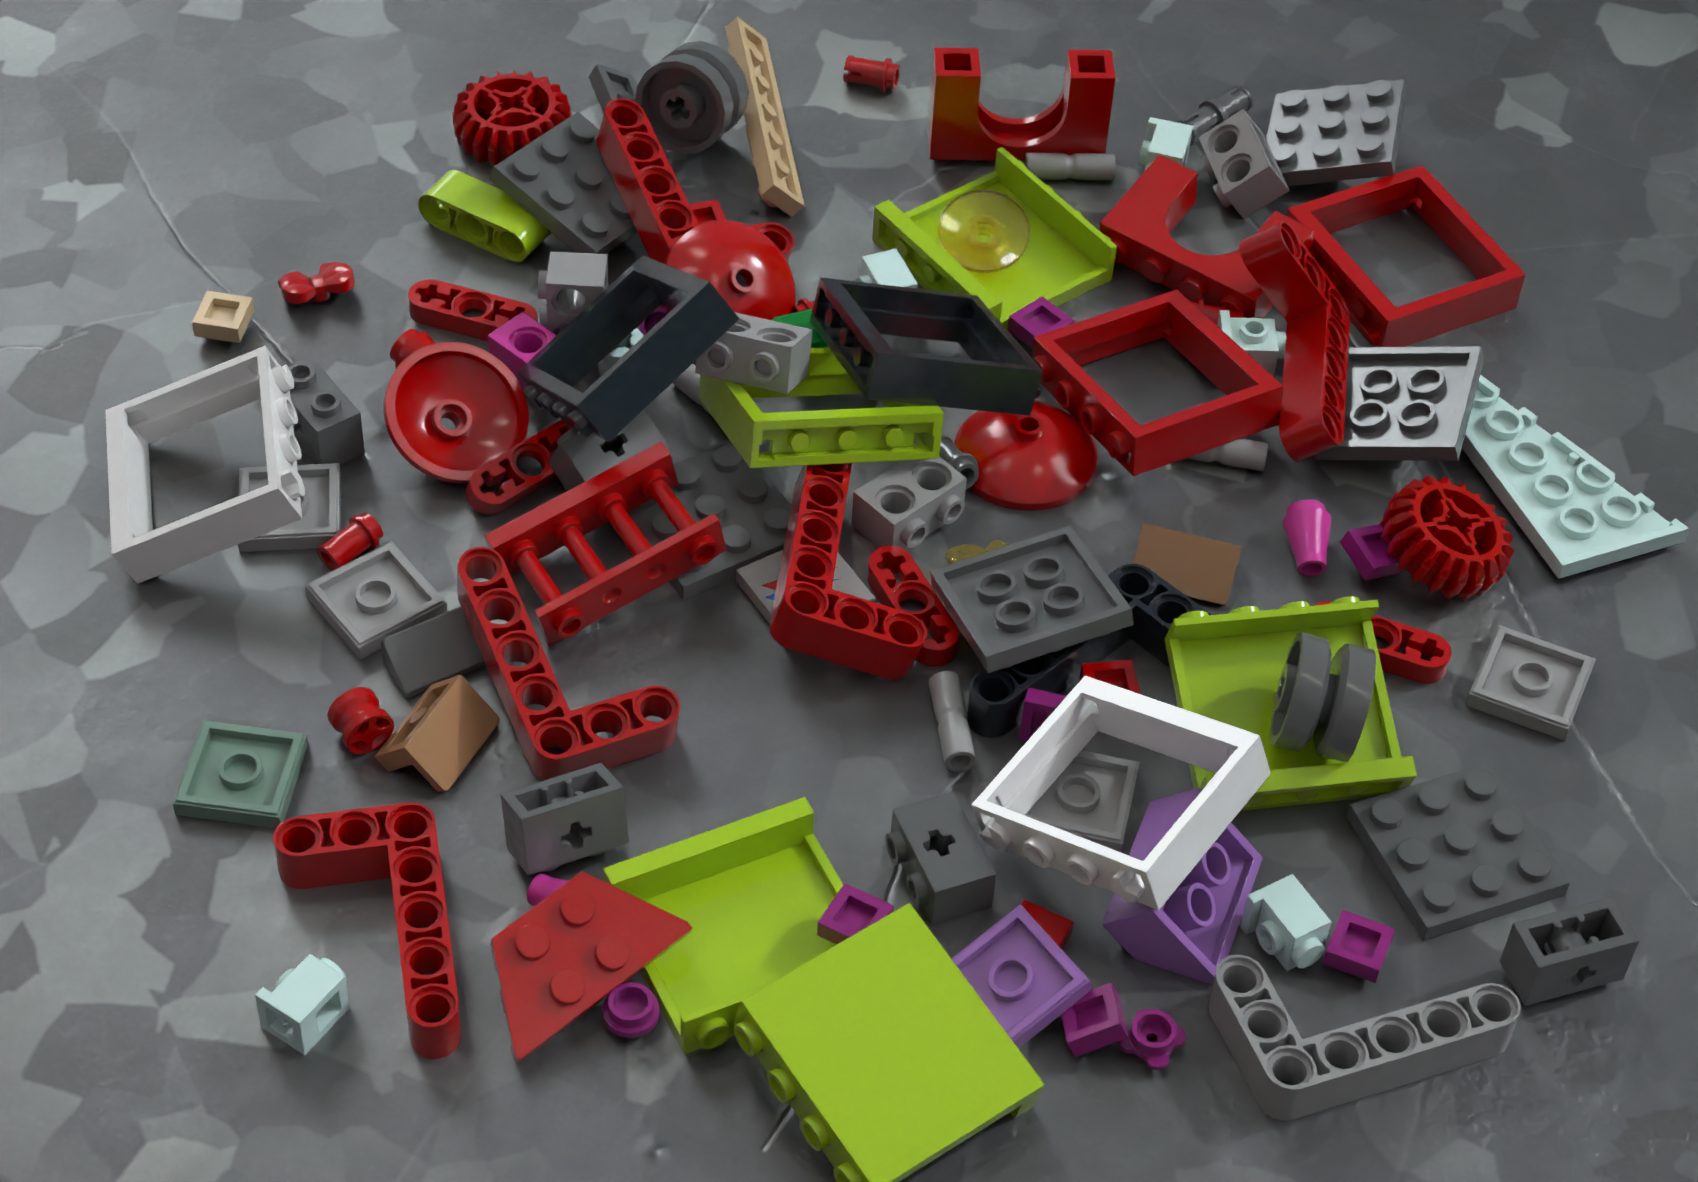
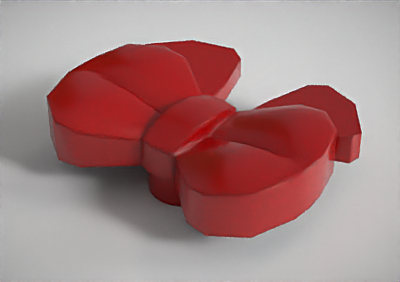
M329 262L323 263L320 266L319 275L308 278L299 271H292L283 275L278 280V284L286 301L291 304H302L310 299L315 302L326 301L330 298V292H347L354 288L355 279L352 268L346 263Z

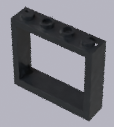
M642 255L517 373L528 384L522 389L524 394L541 411L545 409L556 420L560 417L570 428L575 426L585 437L593 433L609 442L740 318L709 281ZM660 305L672 309L584 393L573 388Z
M820 277L810 323L866 399L1030 416L1034 400L1040 396L1042 391L1039 388L1042 370L977 295ZM881 334L956 342L972 360L896 352L891 349Z

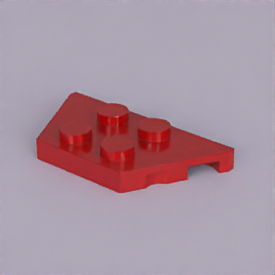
M581 871L492 937L490 945L495 970L498 972L501 987L500 996L503 1011L506 1013L512 1043L511 1052L515 1062L520 1064L605 999L614 988L622 983H626L689 935L693 929L691 925L671 913Z

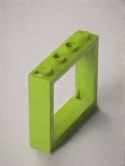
M829 347L811 348L808 376L788 394L700 374L699 399L750 468L939 458L944 412L939 406L881 401L885 407L762 413L752 398L862 394ZM762 440H770L769 452H759V445H762Z

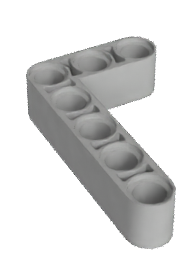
M1231 955L1222 959L1216 967L1208 1009L1258 1106L1271 1118L1287 1121L1496 1057L1503 1053L1509 1045L1520 1016L1521 1004L1514 992L1507 987L1495 983L1482 984L1302 1039L1263 967L1251 957ZM1332 1065L1339 1066V1067H1341V1068H1343V1069L1336 1068V1067H1334V1066H1332ZM1280 1081L1289 1082L1292 1085L1283 1084Z

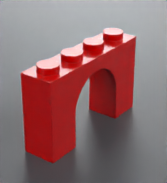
M934 47L927 128L929 159L996 161L997 149L1001 147L1019 161H1025L1026 153L1105 154L1116 80L1112 50H1067L1063 88L1056 102L1040 114L1014 119L990 112L979 101L981 83L979 48Z
M1158 155L1100 222V232L1107 235L1117 246L1114 263L1123 264L1143 274L1152 282L1161 283L1172 290H1178L1192 302L1204 299V304L1234 309L1236 311L1244 310V318H1264L1274 304L1249 273L1241 258L1239 249L1223 255H1203L1183 248L1171 237V231L1196 203L1197 172ZM1274 211L1257 231L1258 233L1281 221H1285L1293 228L1312 254L1314 229L1277 211Z

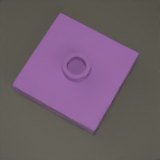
M1021 904L952 958L953 962L1018 1049L1093 989L1090 980Z

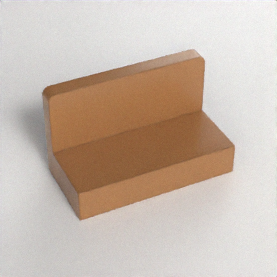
M1145 523L1142 525L1133 564L1149 568L1188 597L1224 605L1229 600L1236 567L1239 564L1243 546Z
M460 674L431 684L375 755V758L388 772L413 765L437 792H444L450 789L499 724L500 718Z

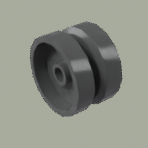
M697 41L682 44L649 68L637 85L635 102L644 110L662 147L679 154L700 153L713 145L724 133L728 132L739 122L747 108L749 91L745 74L734 57L717 45Z
M1303 632L1297 633L1286 657L1276 691L1271 719V745L1301 751L1314 734L1313 741L1317 756L1340 762H1348L1359 742L1370 705L1376 670L1375 651L1352 644H1344L1332 659L1331 648L1327 638Z

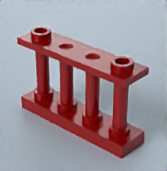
M661 441L484 535L488 547L498 552L503 558L510 575L521 570L544 605L534 611L544 639L549 646L564 638H570L578 634L584 627L698 565L709 563L717 555L727 550L720 521L715 513L696 523L671 488L679 485L671 454ZM651 499L655 500L678 532L654 546L650 545L627 513ZM610 522L634 557L607 571L584 538V535ZM566 546L589 581L562 595L539 559Z

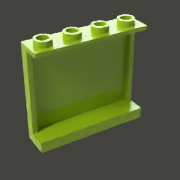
M1003 147L997 149L995 171L910 211L903 213L890 200L874 206L872 235L874 243L883 251L896 248L914 279L925 290L977 295L1006 329H1008L1010 315L1041 296L1056 307H1059L1112 280L1117 246L1107 235L1102 234L1078 210L1073 209L1049 185L1043 183L1021 161L1014 158Z
M1349 596L1336 599L1326 605L1310 606L1308 602L1296 601L1287 603L1279 609L1259 611V608L1255 606L1239 607L1230 611L1229 614L1209 615L1205 611H1192L1182 614L1173 620L1165 637V644L1177 706L1260 735L1271 774L1241 811L1376 797L1409 787L1417 777L1413 756H1401L1371 619L1379 608L1378 600L1360 601L1357 597ZM1299 632L1327 638L1331 648L1332 659L1344 644H1352L1375 651L1376 670L1370 705L1359 742L1348 762H1340L1317 756L1313 741L1314 734L1301 751L1271 745V719L1276 691L1291 644ZM1189 764L1193 789L1200 787L1203 790L1216 773Z
M806 797L603 868L604 882L687 921L693 928L689 935L641 970L648 987L657 998L659 1008L684 1055L700 1048L711 1049L717 1047L729 1037L735 1036L733 1024L742 999L836 945L817 936L818 921L842 888L843 883L813 834L814 811Z
M910 903L742 999L733 1024L734 1034L740 1047L748 1056L752 1057L755 1055L767 1071V1081L773 1094L780 1102H788L800 1118V1128L809 1145L816 1151L822 1149L834 1166L833 1173L836 1182H900L1006 1114L1011 1113L1016 1118L1034 1106L1045 1086L1041 1078Z

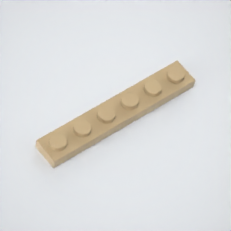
M736 17L725 29L729 43L728 52L734 57L744 72L748 86L747 108L744 112L747 126L745 133L750 141L753 154L751 160L756 169L759 182L758 192L767 205L772 208L778 207L793 217L805 205L767 39L739 17Z

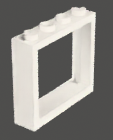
M266 346L105 410L111 554L137 584L302 519L300 497L305 495V487L297 469V460L301 459L302 454L298 441L294 436L293 425L298 423V416L290 397V390L294 388V379L288 366L284 365L281 367ZM261 399L268 485L153 530L148 444Z
M1084 676L971 805L982 831V838L994 849L999 851L1006 849L1028 858L1039 867H1051L1069 874L1076 881L1084 885L1094 884L1116 893V895L1127 902L1134 903L1137 901L1159 910L1271 772L1260 735ZM1098 731L1216 773L1144 861L1025 816Z

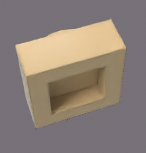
M206 291L192 321L194 336L240 343L254 313L253 298Z

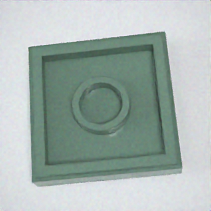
M202 720L173 801L175 815L276 829L285 819L309 746L307 734Z

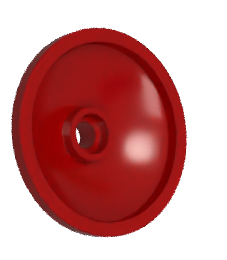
M716 220L700 224L677 240L664 262L666 265L709 281L735 313L767 320H773L774 317L794 313L793 306H795L796 302L795 282L786 258L766 235L744 223ZM736 274L744 277L746 287H742L737 283ZM665 306L667 313H669L672 309Z
M441 342L422 347L411 353L399 364L385 390L383 402L384 420L394 446L413 467L432 478L449 483L467 484L478 467L526 439L529 426V411L527 400L519 381L502 361L476 346L459 342ZM447 418L454 423L455 429H446L442 425L441 419Z
M1034 401L1030 416L977 411L960 426L954 440V444L962 453L971 454L978 462L979 476L974 485L969 489L993 504L1010 509L1037 511L1064 505L1080 496L1089 487L1096 473L1098 451L1092 435H1088L1081 423L1071 414L1056 406L1040 401Z

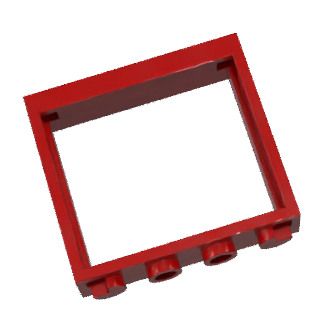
M1423 165L1287 209V217L1314 229L1312 256L1343 297L1349 311L1350 322L1372 347H1406L1517 308L1526 274ZM1413 207L1479 280L1395 307L1330 233Z
M1178 290L1033 337L1032 359L1042 370L1039 385H1042L1057 400L1062 409L1067 410L1081 423L1084 431L1088 435H1092L1108 451L1111 458H1115L1133 477L1279 425L1283 385ZM1164 337L1226 395L1139 425L1080 366Z

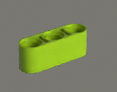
M450 170L445 173L418 199L419 211L429 224L515 263L522 262L552 232L501 189L457 170Z

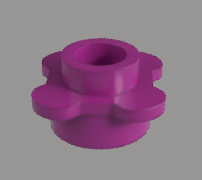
M1144 1009L1136 1013L1131 1029L1127 1031L1128 1038L1118 1041V1045L1124 1053H1134L1139 1058L1145 1060L1146 1065L1150 1069L1161 1070L1168 1066L1169 1055L1172 1051L1185 1044L1186 1034L1181 1027L1176 1026L1173 1018L1167 1013L1156 1009ZM1147 1038H1154L1157 1041L1152 1043Z

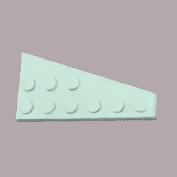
M1480 375L1462 449L1558 579L1685 542L1690 528L1677 519L1671 522L1667 521L1653 510L1655 503L1642 493L1633 496L1615 482L1614 472L1558 431L1553 435L1549 434L1536 424L1537 416L1525 407L1519 410L1515 409L1499 397L1500 389Z

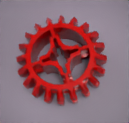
M515 70L507 75H502L496 71L495 76L492 78L480 76L478 84L467 83L466 90L458 93L454 111L452 112L454 135L457 138V143L463 147L465 155H475L477 163L490 161L492 168L572 116L568 97L561 92L560 85L550 84L548 77L545 76L536 79L532 71L525 75H518Z
M1427 475L1422 481L1413 479L1400 492L1394 494L1388 502L1389 506L1383 513V519L1380 522L1384 530L1380 539L1389 545L1386 555L1398 558L1400 561L1397 570H1407L1413 576V583L1421 581L1426 584L1430 594L1437 589L1441 590L1448 600L1456 594L1464 600L1469 599L1472 595L1481 596L1485 591H1489L1495 583H1498L1506 573V568L1510 564L1511 556L1514 553L1513 548L1510 546L1514 536L1504 529L1507 520L1494 514L1496 505H1487L1480 499L1481 492L1474 495L1467 491L1464 482L1455 486L1446 476L1439 481L1430 475Z

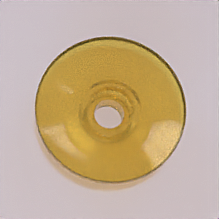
M975 190L958 196L948 204L939 221L938 235L941 247L966 270L977 273H992L1008 268L1023 255L1029 242L1030 227L1024 210L1012 198L996 191ZM980 235H986L991 241L980 242L975 238Z

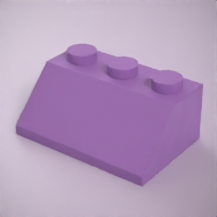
M1199 787L1149 802L1129 856L1144 861L1202 789ZM1230 823L1159 910L1137 901L1134 903L1127 902L1114 893L1102 925L1135 960L1213 984L1217 965L1229 955L1244 912L1247 895L1251 893L1263 857L1240 831Z

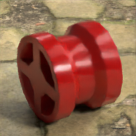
M357 687L342 693L330 705L327 713L328 721L337 732L342 733L343 743L353 754L361 755L377 750L386 743L394 730L393 719L384 709L379 708V699L370 688Z

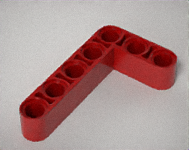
M617 98L611 100L606 106L596 140L597 146L649 258L664 263L669 251L677 240L699 224L644 110L632 100ZM777 223L749 225L773 241L788 262L795 243L794 236L789 229ZM736 274L737 283L742 287H746L744 277Z
M1281 221L1241 240L1239 250L1249 273L1287 322L1279 435L1284 449L1290 458L1295 462H1300L1343 443L1350 315L1343 297L1293 228L1287 222Z
M852 463L803 465L793 492L769 625L770 633L776 642L788 649L886 679H902L909 674L927 638V629L923 622L908 612L832 589Z
M483 546L473 547L462 554L457 565L458 601L528 764L537 779L544 781L598 763H602L607 769L662 752L674 743L678 728L680 702L676 694L667 687L658 685L647 686L570 711L501 555L492 548ZM476 578H484V579H488V581H486V582H477V581H474L473 579H476ZM500 619L507 621V623L495 624L490 621ZM518 661L523 662L526 665L522 667H515L509 665V663ZM538 704L546 708L536 711L527 708V706ZM657 716L664 719V721L651 722L645 718ZM598 732H609L615 735V737L606 739L595 734ZM555 747L566 752L554 755L549 754L545 750Z
M407 802L296 816L280 823L274 831L273 843L278 873L281 880L287 886L295 889H309L391 878L410 1043L413 1050L425 1058L440 1059L449 1056L459 1046L462 1033L436 823L432 811L425 805ZM431 1020H441L435 1023H427Z

